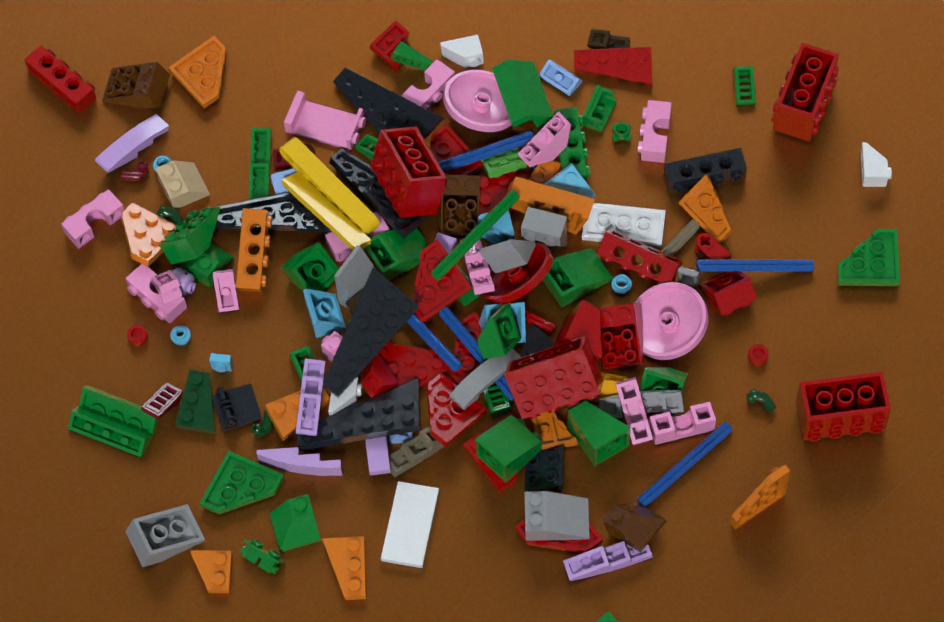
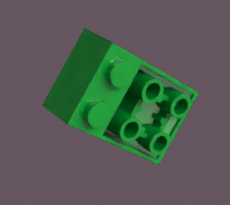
M207 206L201 211L193 210L189 212L187 218L175 226L176 229L164 237L165 240L159 246L171 265L197 259L209 248L220 212V206L212 208Z
M417 228L404 239L394 229L379 233L370 238L371 245L363 248V251L376 270L391 281L420 263L421 250L429 244Z
M589 248L554 258L552 266L544 277L543 282L562 308L613 280V277L594 250Z

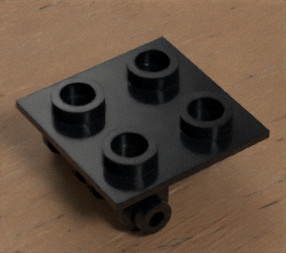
M251 383L230 390L219 387L216 394L212 395L223 432L262 420Z
M564 447L541 450L525 465V492L553 488L554 492L562 491V488H564Z

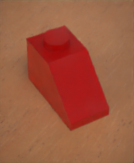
M379 354L362 372L361 384L371 398L394 389L399 383Z

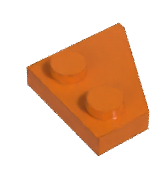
M546 411L540 413V416L531 419L534 432L541 438L542 450L578 445L576 437L570 434L567 427L562 421L558 420L554 412L548 413Z

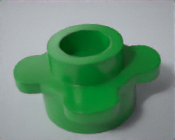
M625 122L612 125V130L614 131L612 139L614 141L631 140V125Z

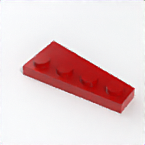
M651 47L574 50V70L652 86Z

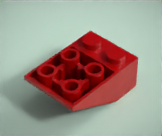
M640 302L597 308L600 310L603 369L643 364V321Z

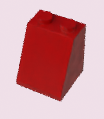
M582 300L565 317L552 347L586 336L597 362L602 356L600 310L591 303Z

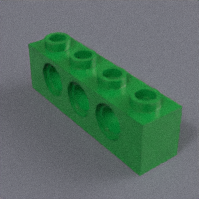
M577 107L554 109V116L560 112L571 124L570 129H573L569 133L567 147L559 154L561 171L571 163L576 162L578 164L574 165L587 182V177H590V167L585 165V160H588L587 148H583L582 144L585 143V132L580 130V126H583L582 114L578 115Z

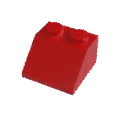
M726 271L699 284L712 309L721 316L729 315L739 307H746L757 299L750 277L740 271Z

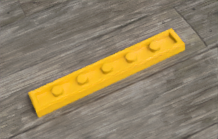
M296 172L282 179V185L351 250H354L357 245L362 249L371 245V239L300 173Z

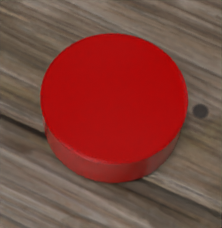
M134 325L128 329L127 338L132 345L140 346L147 341L148 333L144 326Z
M756 344L750 347L748 360L751 364L761 366L767 362L769 352L765 346Z

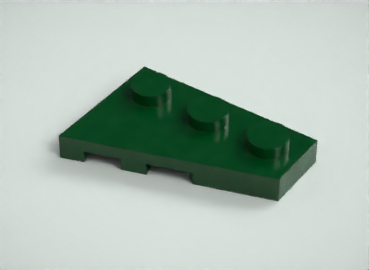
M189 370L175 422L176 428L216 435L210 373Z

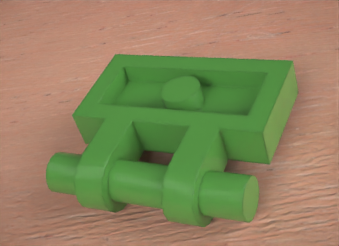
M518 147L480 160L489 178L499 177L527 167V164L518 155L520 152Z

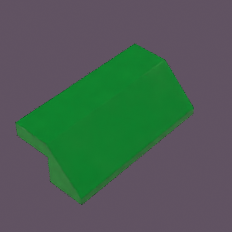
M508 59L492 67L513 127L532 119L538 128L548 123L554 117L534 62Z
M85 385L82 388L79 406L71 411L67 429L142 457L156 431L158 419L141 410L142 406Z

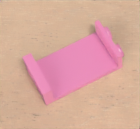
M297 91L284 120V127L286 133L351 151L353 145L358 143L360 128H364L366 117H364L362 108H359L357 115L306 101L305 93Z

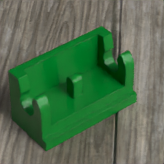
M596 85L583 114V126L603 132L617 101L613 97L615 94L613 91Z

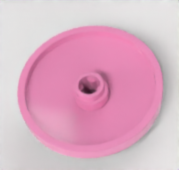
M467 70L454 75L448 81L443 101L448 113L458 123L467 128L482 132L501 131L512 125L494 73L484 70Z
M678 282L658 284L645 291L635 302H640L643 321V354L659 360L681 357L699 344L707 330L709 319L707 306L700 294L686 284Z

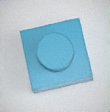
M211 353L209 361L212 369L218 372L232 371L233 361L231 355Z

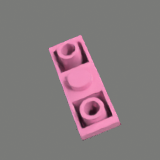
M558 112L524 146L518 155L529 167L553 161L567 147L571 124Z

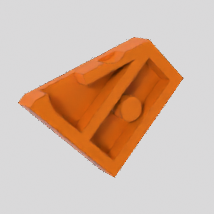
M191 550V556L208 593H230L232 551Z

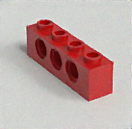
M40 45L24 59L27 69L78 113H81L96 100L94 86L90 82L82 80L77 71L70 70L64 60H58L54 52L49 48L45 49Z
M612 229L605 232L597 254L602 256L603 260L617 262L621 268L628 271L632 269L638 272V275L642 278L649 279L650 277L656 280L657 284L675 282L679 267L681 268L683 263L679 259ZM619 246L624 249V251H625V255H624V256L619 255V253H618V247H619ZM636 255H640L643 258L642 264L636 262ZM654 263H658L661 266V272L654 270Z

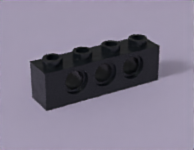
M741 148L664 163L663 174L668 192L681 193L692 189L706 175L702 173L703 171L709 172L707 175L713 185L746 178L747 166Z

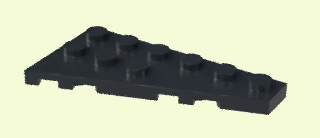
M344 68L333 80V83L358 110L359 108L363 109L364 117L379 134L382 129L417 127L425 140L444 120L443 117L348 68Z
M340 149L331 156L329 163L403 239L431 216L400 218L396 210L393 209L389 197L386 196L385 190L379 184L378 178L369 164L344 149Z
M291 193L220 206L215 228L241 229L243 208L263 209L270 213L269 216H272V227H268V230L332 232ZM256 226L252 230H261V227Z
M374 267L323 381V386L337 398L345 392L420 307Z
M418 378L319 420L317 436L297 434L299 451L421 431L420 383Z

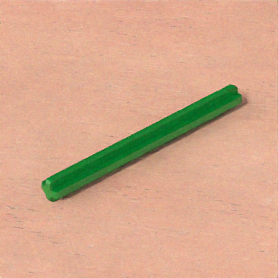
M511 190L436 266L431 275L436 280H440L519 200V194Z

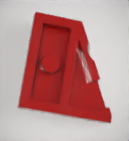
M395 20L370 44L369 48L395 71H398L401 63L390 58L400 41L407 44L410 32Z

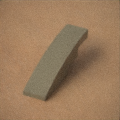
M430 426L420 431L419 435L414 439L402 444L400 450L388 455L390 471L394 478L444 447L430 435Z

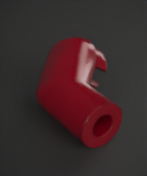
M139 162L138 168L135 171H122V181H140L149 172L147 162Z

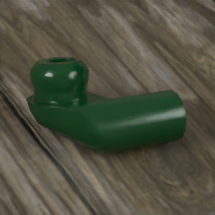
M167 205L160 206V209L157 211L158 216L164 219L168 216L176 225L184 221L177 209Z
M752 389L746 395L750 403H755L756 400L760 401L768 413L776 409V405L770 396L763 391Z
M264 410L263 422L252 426L251 431L257 437H263L273 429V423L266 410Z

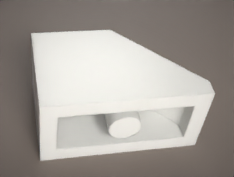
M478 35L440 42L442 56L466 68L484 64Z
M862 142L860 151L862 187H886L887 181L891 179L892 175L887 159L868 143Z
M358 377L339 398L331 393L329 416L357 404L358 396L362 395V384H359Z

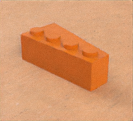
M519 177L514 178L507 192L508 194L511 190H514L519 194V200L511 208L526 214L527 208L531 207L567 216V231L577 235L589 219L595 200Z

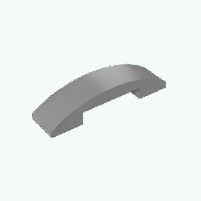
M511 349L505 356L489 358L471 372L452 391L450 397L465 410L479 398L481 392L504 375L509 361L521 358V356L514 349Z
M640 391L645 413L661 411L663 413L684 412L682 391ZM619 394L599 399L602 411L614 418L623 417L624 412Z

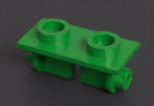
M256 539L243 541L248 545L247 547H242L240 551L243 554L242 557L254 564L261 558L262 560L258 566L269 574H276L279 567L277 565L279 563L285 564V561L280 559L281 555L271 549L269 551L264 549V544Z

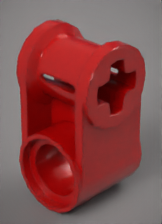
M708 233L698 235L694 250L701 259H732L727 249L721 246L712 235Z

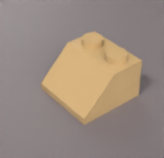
M171 161L155 168L158 180L172 208L179 209L210 195L193 162Z

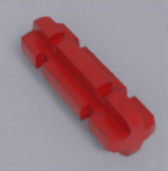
M525 309V322L528 321V324H534L541 330L545 329V332L549 334L554 333L556 323L550 320L546 321V318L533 312L529 313L530 311Z

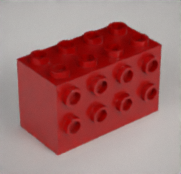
M801 42L798 52L793 56L791 62L793 65L787 71L785 85L782 84L779 100L775 101L771 122H774V131L809 142L813 135H817L820 119L823 120L826 104H829L832 96V88H835L837 84V76L840 67L837 66L839 54Z
M417 127L380 130L370 166L376 174L379 184L385 190L386 196L389 197L393 209L396 210L400 218L436 214L438 206L441 204V196L445 190L447 177Z
M586 336L509 361L504 373L522 419H534L540 416V413L546 411L552 413L564 405L568 407L574 406L580 400L586 398L587 400H592L601 393L604 381Z
M883 371L804 381L799 384L796 407L803 440L818 441L821 438L827 437L836 439L842 435L858 436L865 432L880 433L886 430L891 406Z

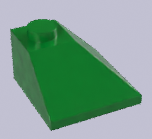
M210 243L209 248L199 258L181 262L178 268L192 273L196 280L211 288L214 284L213 272L225 270L234 259V256Z
M316 243L296 253L281 267L292 283L302 291L304 289H311L323 292L335 280L334 275L339 270L320 243Z
M509 302L505 303L489 318L477 340L478 349L482 353L483 359L505 356L521 340Z
M646 367L639 391L678 390L682 391L683 396L689 374L672 368Z
M308 494L289 499L270 513L280 553L321 541Z

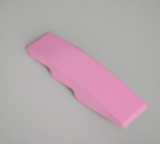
M480 239L463 256L475 295L495 291L489 266L479 252V249L483 248Z

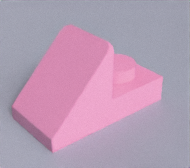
M233 269L213 272L219 312L239 310Z
M170 270L151 278L164 303L182 296L179 288L180 283Z

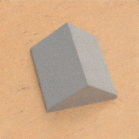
M510 239L481 248L479 252L496 274L527 264L536 244L535 241Z

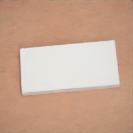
M593 203L589 219L583 226L582 240L602 242L605 232L612 229L647 246L661 248L666 210Z
M398 481L381 561L423 568L439 488Z

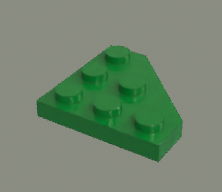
M876 229L865 242L863 241L846 259H843L837 267L838 286H899L897 229Z
M228 451L199 504L200 507L217 514H222L276 495L285 477L282 473Z

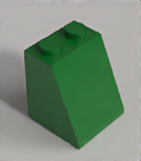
M586 400L569 408L568 429L576 437L579 445L594 466L629 447L630 428L626 424Z
M512 415L475 439L477 457L506 483L542 450L540 436L535 432L531 433L520 418L516 419Z

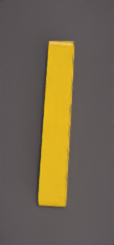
M297 137L292 138L279 148L282 157L363 233L369 235L380 226L378 218Z

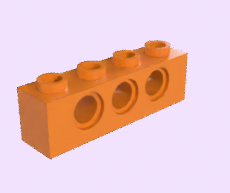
M243 208L236 288L239 291L263 292V287L267 286V275H264L265 267H268L269 255H266V249L270 247L271 237L268 235V227H272V216H269L270 213L267 210ZM260 226V234L252 235V229ZM253 246L260 247V251L256 255L250 254ZM251 266H258L256 274L250 275L248 273Z

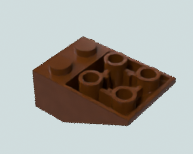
M158 62L112 68L102 101L143 109L161 107L170 73Z
M445 175L447 177L445 190L442 193L441 204L437 210L439 232L444 235H468L478 225L480 176Z

